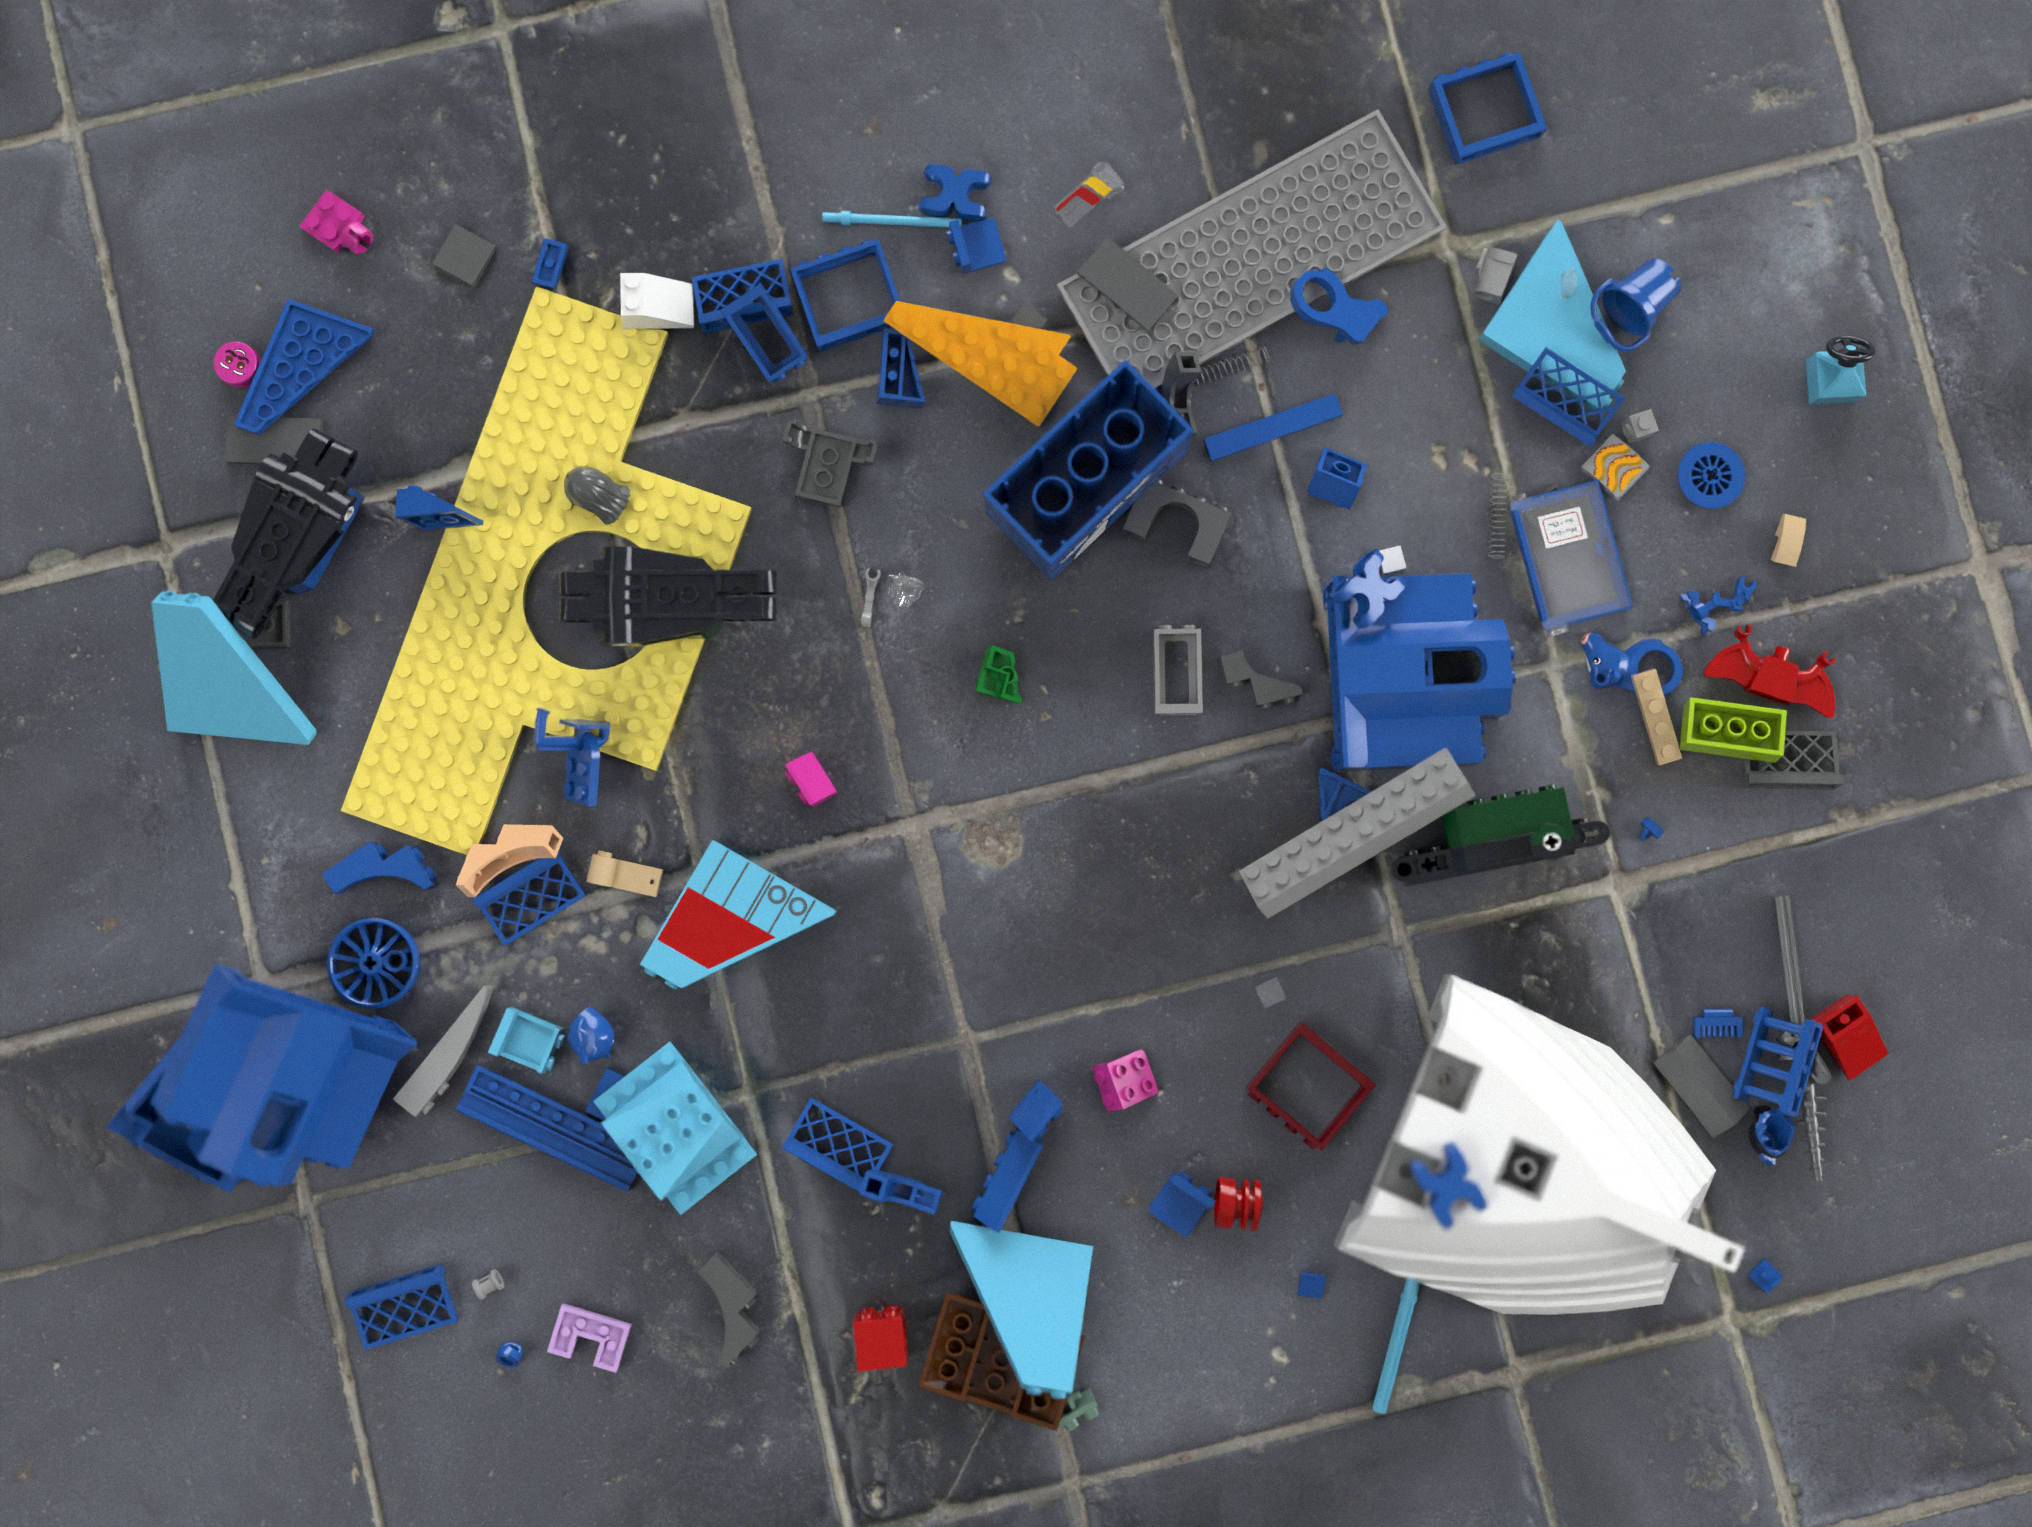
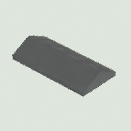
M1690 1033L1652 1062L1711 1138L1736 1125L1750 1109L1744 1101L1733 1098V1087Z

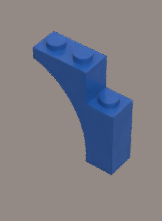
M368 842L322 874L334 894H343L361 882L382 876L404 878L419 885L424 890H432L439 885L436 881L438 877L435 871L430 866L427 867L423 862V853L418 847L414 848L410 845L404 846L386 858L388 853L380 843Z

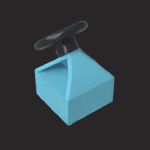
M1838 336L1827 342V352H1815L1805 359L1809 405L1854 403L1866 396L1864 362L1871 360L1875 356L1876 350L1865 339L1855 336ZM1842 343L1843 349L1836 351L1833 346ZM1853 344L1860 345L1864 348H1858L1856 345Z

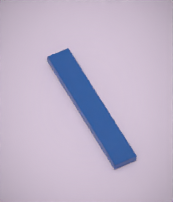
M1334 393L1205 438L1203 441L1210 460L1213 462L1342 417L1343 413Z

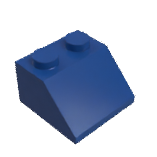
M1324 447L1309 482L1307 492L1316 498H1323L1338 507L1350 510L1361 488L1367 464Z

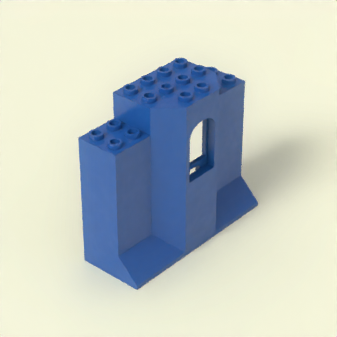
M1472 573L1401 576L1406 582L1404 589L1395 599L1383 601V613L1373 624L1363 629H1359L1353 622V618L1358 611L1356 599L1352 596L1346 601L1335 602L1331 597L1332 590L1342 579L1351 577L1333 575L1322 586L1323 609H1327L1335 743V747L1331 748L1332 772L1411 769L1444 748H1447L1458 767L1474 766L1483 763V759L1486 757V748L1481 740V735H1484V722L1480 721V719L1499 718L1509 714L1513 684L1516 682L1515 670H1512L1511 660H1514V647L1510 646V638L1503 619L1474 620V617H1477V604L1473 603L1476 582L1472 580ZM1380 577V578H1381L1382 581L1385 582L1387 579L1392 578V577ZM1470 650L1479 656L1482 670L1476 682L1433 684L1432 652ZM1425 662L1427 663V675H1425Z
M215 963L151 1103L156 1108V1112L162 1116L164 1122L172 1125H177L178 1122L183 1123L191 1129L186 1144L192 1150L191 1153L198 1158V1162L207 1166H213L227 1173L232 1179L242 1181L243 1178L252 1180V1183L261 1187H266L267 1184L272 1186L292 1184L303 1159L312 1163H317L319 1160L334 1169H339L340 1166L349 1169L397 1062L416 1047L418 1041L393 1020L374 1014L370 1018L245 978L239 971ZM280 1094L287 1095V1096H290V1097H292V1098H287V1097L281 1096ZM268 1099L297 1106L298 1108L283 1141L277 1148L273 1150H260L251 1145V1136Z

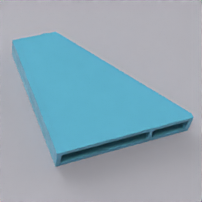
M1557 220L1478 340L1527 372L1544 348L1547 347L1616 392L1625 381L1622 377L1626 370L1617 349L1611 344L1606 343L1594 326L1595 322L1591 316L1590 308L1593 297L1592 291L1561 221ZM1596 305L1598 317L1605 323L1599 307ZM1546 354L1541 361L1542 370L1555 369V359ZM1559 362V367H1565ZM1539 366L1534 371V373L1540 372ZM1570 369L1560 371L1562 384L1576 381L1574 371ZM1558 373L1544 374L1545 383L1549 386L1559 385ZM1539 375V376H1535L1536 378H1538L1539 380H1541V376H1540V375ZM1578 375V376H1579V380H1583V379H1584L1583 377H1581L1580 375ZM1591 382L1580 384L1582 396L1596 394L1595 385ZM1577 385L1563 387L1564 395L1567 398L1579 397ZM1598 387L1599 393L1605 392ZM1560 388L1555 389L1556 391L1561 393ZM1610 395L1600 396L1602 409L1607 408L1611 403ZM1597 397L1583 400L1584 409L1589 412L1599 410Z
M164 591L151 602L167 731L303 745L311 743L317 734L315 727L210 597L200 596L196 593L185 595L176 594L174 591Z
M951 1221L949 1232L1021 1388L1027 1389L1026 1392L1033 1395H1041V1392L1051 1393V1397L1056 1399H1065L1066 1396L1070 1397L1073 1389L1093 1246L1000 1230L998 1233L988 1227Z

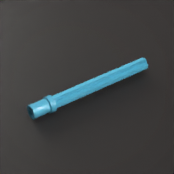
M1406 1278L1403 1292H1401L1397 1316L1372 1407L1375 1412L1381 1414L1387 1412L1414 1305L1418 1299L1417 1294L1420 1283Z

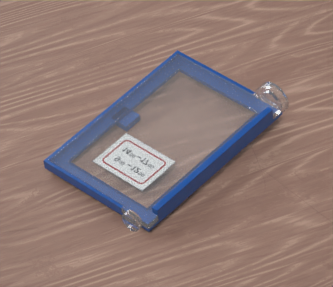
M1598 480L1527 498L1526 493L1512 497L1513 502H1509L1508 507L1545 638L1567 633V625L1633 608Z

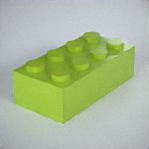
M1690 697L1683 705L1680 750L1776 763L1784 756L1787 710Z

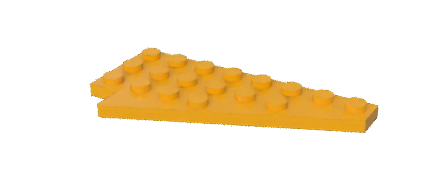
M899 301L894 303L883 320L1038 427L1078 369L1059 355L1071 337L1068 334Z

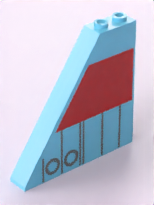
M712 840L640 965L645 967L644 972L655 978L659 975L666 979L664 983L671 988H684L834 916L837 910Z

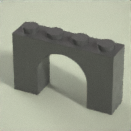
M1158 480L1134 502L1123 527V533L1144 542L1155 517L1161 511L1171 507L1185 509L1193 515L1198 526V533L1187 560L1209 569L1232 513L1228 512V508L1222 505H1210L1206 503L1207 500L1197 495L1191 497L1186 495L1183 489L1176 486L1169 488L1163 485V481Z

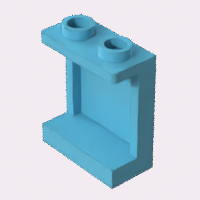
M509 1007L504 1013L488 1053L495 1056L501 1055L535 1069L537 1073L544 1074L547 1070L550 1071L555 1063L556 1058L553 1055L556 1048L559 1049L565 1039L563 1031L565 1028L514 1007Z

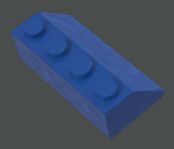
M1018 1128L1015 1132L1010 1131L1004 1143L1008 1146L1004 1154L1001 1152L998 1154L993 1164L997 1168L993 1175L988 1174L982 1186L986 1190L982 1197L977 1196L972 1206V1209L975 1210L973 1216L998 1233L1043 1147L1042 1140L1034 1138L1031 1142Z

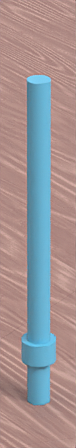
M841 211V213L823 212V222L841 223V225L859 223L950 228L949 222L958 220L961 226V219L851 214V211Z

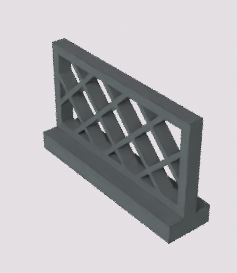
M1785 731L1786 744L1784 745V750L1789 746L1798 756L1792 762L1785 756L1780 758L1787 765L1784 771H1777L1771 765L1772 762L1759 761L1764 765L1760 771H1750V759L1742 758L1743 778H1741V788L1836 789L1844 784L1843 775L1839 773L1836 731ZM1796 737H1802L1809 743L1803 751L1792 742ZM1820 737L1829 738L1830 748L1826 752L1816 743ZM1811 746L1822 755L1815 763L1805 754ZM1800 758L1811 766L1806 772H1801L1794 765ZM1825 758L1831 764L1832 772H1824L1818 764Z

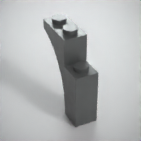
M717 1251L697 1273L712 1288L722 1308L725 1322V1338L717 1363L724 1369L728 1364L734 1366L742 1357L740 1352L746 1346L750 1349L760 1339L757 1335L761 1329L741 1310L743 1308L747 1311L756 1302L753 1297L758 1291Z

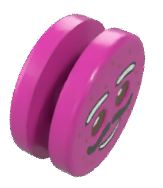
M230 342L223 345L217 351L214 357V370L218 377L230 386L247 388L251 386L261 358L248 345L242 342Z

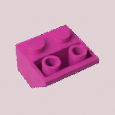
M813 752L807 753L785 765L788 769L785 774L791 784L794 786L798 785L800 788L797 794L804 805H810L815 808L838 793Z

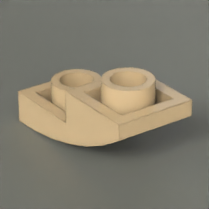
M1783 513L1775 534L1779 538L1771 557L1772 561L1796 567L1805 535V518Z

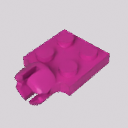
M327 189L299 226L336 253H339L342 248H348L356 254H362L368 249L359 244V242L363 240L371 246L373 241L372 232L361 224L365 216Z

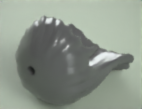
M575 467L567 473L564 479V492L568 500L574 505L594 513L605 525L615 523L629 502V487L615 483L609 476L596 468Z

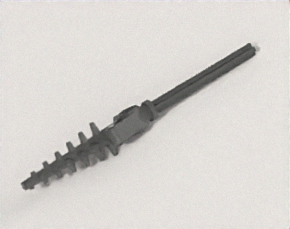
M1790 896L1775 897L1790 1021L1801 1026L1805 1022V1012ZM1786 1031L1781 1037L1776 1038V1042H1779L1780 1045L1794 1049L1800 1040L1799 1035ZM1817 1050L1799 1109L1803 1113L1804 1120L1796 1121V1126L1805 1127L1806 1135L1800 1136V1141L1807 1142L1809 1151L1804 1152L1805 1157H1810L1811 1167H1809V1172H1812L1814 1181H1822L1825 1179L1824 1174H1822V1164H1825V1159L1821 1158L1820 1149L1826 1148V1144L1820 1143L1819 1134L1825 1133L1826 1127H1818V1118L1827 1117V1113L1817 1111L1816 1103L1827 1101V1096L1815 1095L1814 1080L1818 1084H1826L1830 1082L1832 1076ZM1781 1055V1057H1778V1060H1792V1058Z

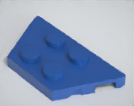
M1320 768L1318 771L1320 820L1324 821L1372 791L1324 768Z

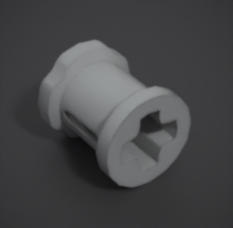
M493 1269L489 1275L480 1280H473L472 1286L477 1297L482 1300L487 1294L496 1289L502 1290L504 1282L500 1273Z

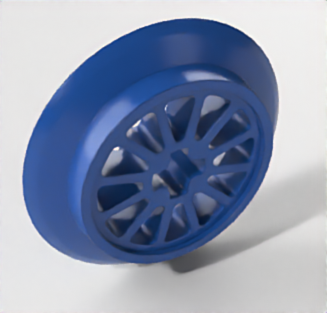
M1705 442L1692 447L1683 456L1678 468V481L1685 496L1694 504L1709 509L1721 508L1732 503L1742 492L1745 484V469L1738 454L1730 447L1717 442ZM1710 457H1711V458H1714V461H1713L1712 465H1711ZM1701 458H1704L1705 465H1704V463L1700 460ZM1718 461L1722 462L1719 468H1717ZM1725 466L1728 472H1721L1720 470ZM1712 471L1714 479L1709 481L1707 473ZM1694 472L1699 476L1692 477L1691 474ZM1722 476H1728L1729 480L1723 479ZM1700 480V483L1695 486L1693 481ZM1704 484L1702 492H1700L1698 487ZM1708 487H1709L1710 495H1707V494H1706V492H1707V490H1708ZM1715 488L1720 492V494H1716Z

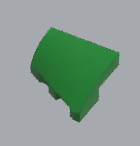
M993 645L988 646L974 691L1021 704L1022 698L1019 696L1017 687L1018 675L1014 669V652Z

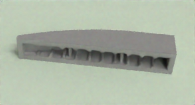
M484 985L394 1097L393 1100L414 1117L428 1114L435 1105L433 1100L437 1095L442 1096L449 1088L448 1082L465 1058L485 1016L493 991L491 985Z

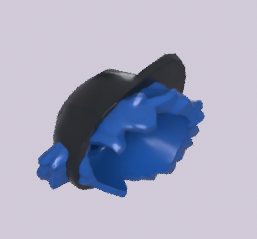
M1765 1105L1754 1108L1753 1123L1748 1130V1136L1751 1146L1760 1155L1762 1163H1766L1768 1167L1776 1164V1158L1785 1154L1786 1150L1790 1147L1789 1143L1795 1135L1793 1132L1795 1125L1789 1115L1787 1116V1114L1779 1112V1108L1775 1109Z

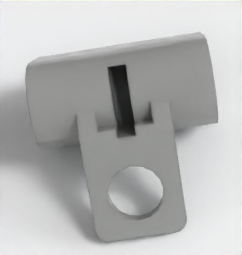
M1484 248L1476 268L1475 279L1478 282L1474 295L1480 299L1500 305L1515 268L1518 254L1492 248L1487 256L1488 249Z

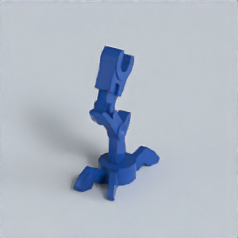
M1746 577L1738 578L1732 600L1720 598L1719 591L1713 593L1711 601L1706 604L1699 601V593L1689 590L1687 594H1681L1679 597L1682 601H1687L1690 615L1701 626V634L1705 635L1707 631H1714L1716 626V620L1708 617V611L1716 606L1730 608L1733 612L1742 611V604L1749 600L1757 586V582L1753 581L1746 587L1744 585Z

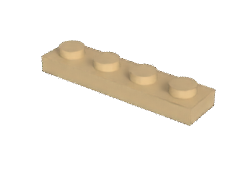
M1656 669L1631 675L1657 765L1682 759Z

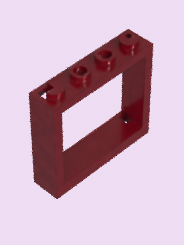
M1299 1021L1246 1085V1088L1250 1091L1247 1095L1258 1104L1260 1101L1264 1102L1268 1106L1266 1111L1275 1119L1279 1116L1286 1121L1284 1126L1294 1135L1297 1132L1305 1137L1303 1142L1312 1150L1317 1147L1322 1151L1376 1084L1309 1027ZM1299 1035L1303 1036L1361 1085L1318 1138L1257 1088Z

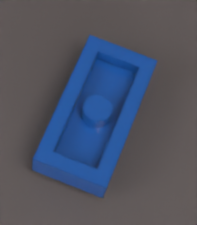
M544 238L532 279L534 285L556 290L569 248L566 243Z

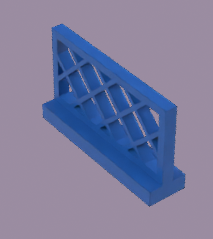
M782 259L691 277L699 314V324L703 334L732 328L721 312V309L725 307L724 304L730 296L736 299L740 297L734 293L740 283L748 287L749 291L757 286L762 279H765L771 283V286L766 291L769 296L777 286L784 291L785 297L775 299L770 296L783 317L794 315ZM779 267L780 273L775 280L766 275L769 269ZM753 272L758 275L753 284L743 280L747 273ZM731 277L736 280L730 289L721 285L724 278ZM709 282L713 286L705 294L699 290V283ZM717 288L726 292L720 302L711 297ZM707 301L717 305L713 312L703 313V307ZM750 302L739 310V314L746 325L771 320L759 302Z
M1547 347L1541 352L1512 395V397L1590 447L1625 399L1624 396ZM1546 354L1555 359V369L1542 370L1541 361ZM1559 362L1565 367H1559ZM1539 366L1540 372L1534 373V371ZM1568 369L1574 371L1576 381L1562 384L1560 371ZM1557 372L1559 385L1546 387L1544 374ZM1578 375H1580V376L1583 377L1584 379H1583V380H1579V376H1578ZM1541 376L1543 388L1533 390L1525 385L1530 377ZM1591 382L1595 385L1596 394L1582 396L1580 384ZM1577 385L1579 397L1565 400L1563 387ZM1598 387L1605 392L1599 393ZM1560 388L1562 401L1551 402L1548 400L1546 391ZM1611 395L1617 399L1612 407L1602 409L1600 396ZM1597 397L1599 410L1585 412L1583 400ZM1580 401L1582 413L1572 415L1567 412L1566 403ZM1608 412L1607 415L1603 418V413ZM1600 413L1601 423L1595 430L1587 425L1586 416Z
M558 851L556 858H539L532 861L472 899L476 907L480 908L504 946L586 896L561 857L560 851ZM557 863L560 864L564 871L562 880L549 877L550 868ZM546 871V876L540 875L541 873ZM566 875L571 882L565 881ZM539 878L544 880L542 892L528 889L531 879ZM547 881L561 883L558 896L545 893ZM526 883L525 889L519 888L520 886ZM564 884L574 886L578 895L572 899L561 897ZM514 890L524 892L521 905L508 902L510 892ZM527 893L541 896L538 908L525 906ZM506 895L505 901L499 900ZM544 897L557 899L556 908L553 911L541 909ZM560 900H561V901H566V903H564V904H562L561 906H559V905H560ZM492 903L504 905L501 917L492 916L487 907ZM507 906L520 908L518 921L504 918ZM524 909L537 912L535 922L531 924L521 922ZM540 913L546 914L539 919ZM503 922L517 925L515 934L509 938H506L502 932ZM520 926H525V928L519 931Z
M810 1098L784 1142L782 1149L855 1191L860 1192L864 1178L859 1175L856 1165L870 1162L872 1170L879 1171L893 1144ZM812 1105L821 1109L824 1119L810 1123L807 1113ZM825 1112L832 1115V1117L826 1118ZM806 1117L807 1124L801 1125L804 1118ZM835 1118L841 1120L844 1131L830 1134L827 1121ZM825 1122L828 1135L814 1139L811 1125ZM845 1123L853 1128L847 1130ZM808 1126L812 1140L802 1143L793 1138L798 1129ZM855 1130L862 1132L865 1142L851 1146L848 1132ZM845 1134L849 1147L835 1151L831 1137ZM866 1135L874 1140L867 1141ZM829 1138L832 1152L826 1154L817 1152L815 1142ZM879 1142L886 1146L881 1156L872 1158L868 1144ZM813 1143L814 1149L810 1148L806 1144ZM866 1145L869 1159L856 1163L852 1149ZM850 1150L853 1164L840 1165L836 1153ZM833 1155L835 1161L826 1156ZM879 1159L877 1165L874 1167L873 1161ZM854 1166L855 1173L847 1168Z
M443 1263L357 1289L347 1295L344 1301L347 1309H351L364 1350L458 1322L459 1319L444 1277L445 1269ZM440 1285L442 1294L439 1299L426 1293L429 1286ZM413 1292L421 1296L416 1306L403 1300L406 1293ZM423 1298L436 1303L432 1313L419 1308ZM390 1299L398 1303L393 1313L380 1307L383 1300ZM400 1305L413 1311L409 1320L395 1315ZM439 1305L448 1309L449 1318L441 1319L434 1315ZM367 1306L375 1311L370 1320L360 1315L358 1308ZM377 1312L390 1318L385 1328L372 1322ZM415 1313L429 1318L425 1325L418 1326L411 1322ZM392 1320L405 1325L402 1332L395 1333L388 1330ZM369 1326L382 1332L379 1339L369 1342L366 1333Z

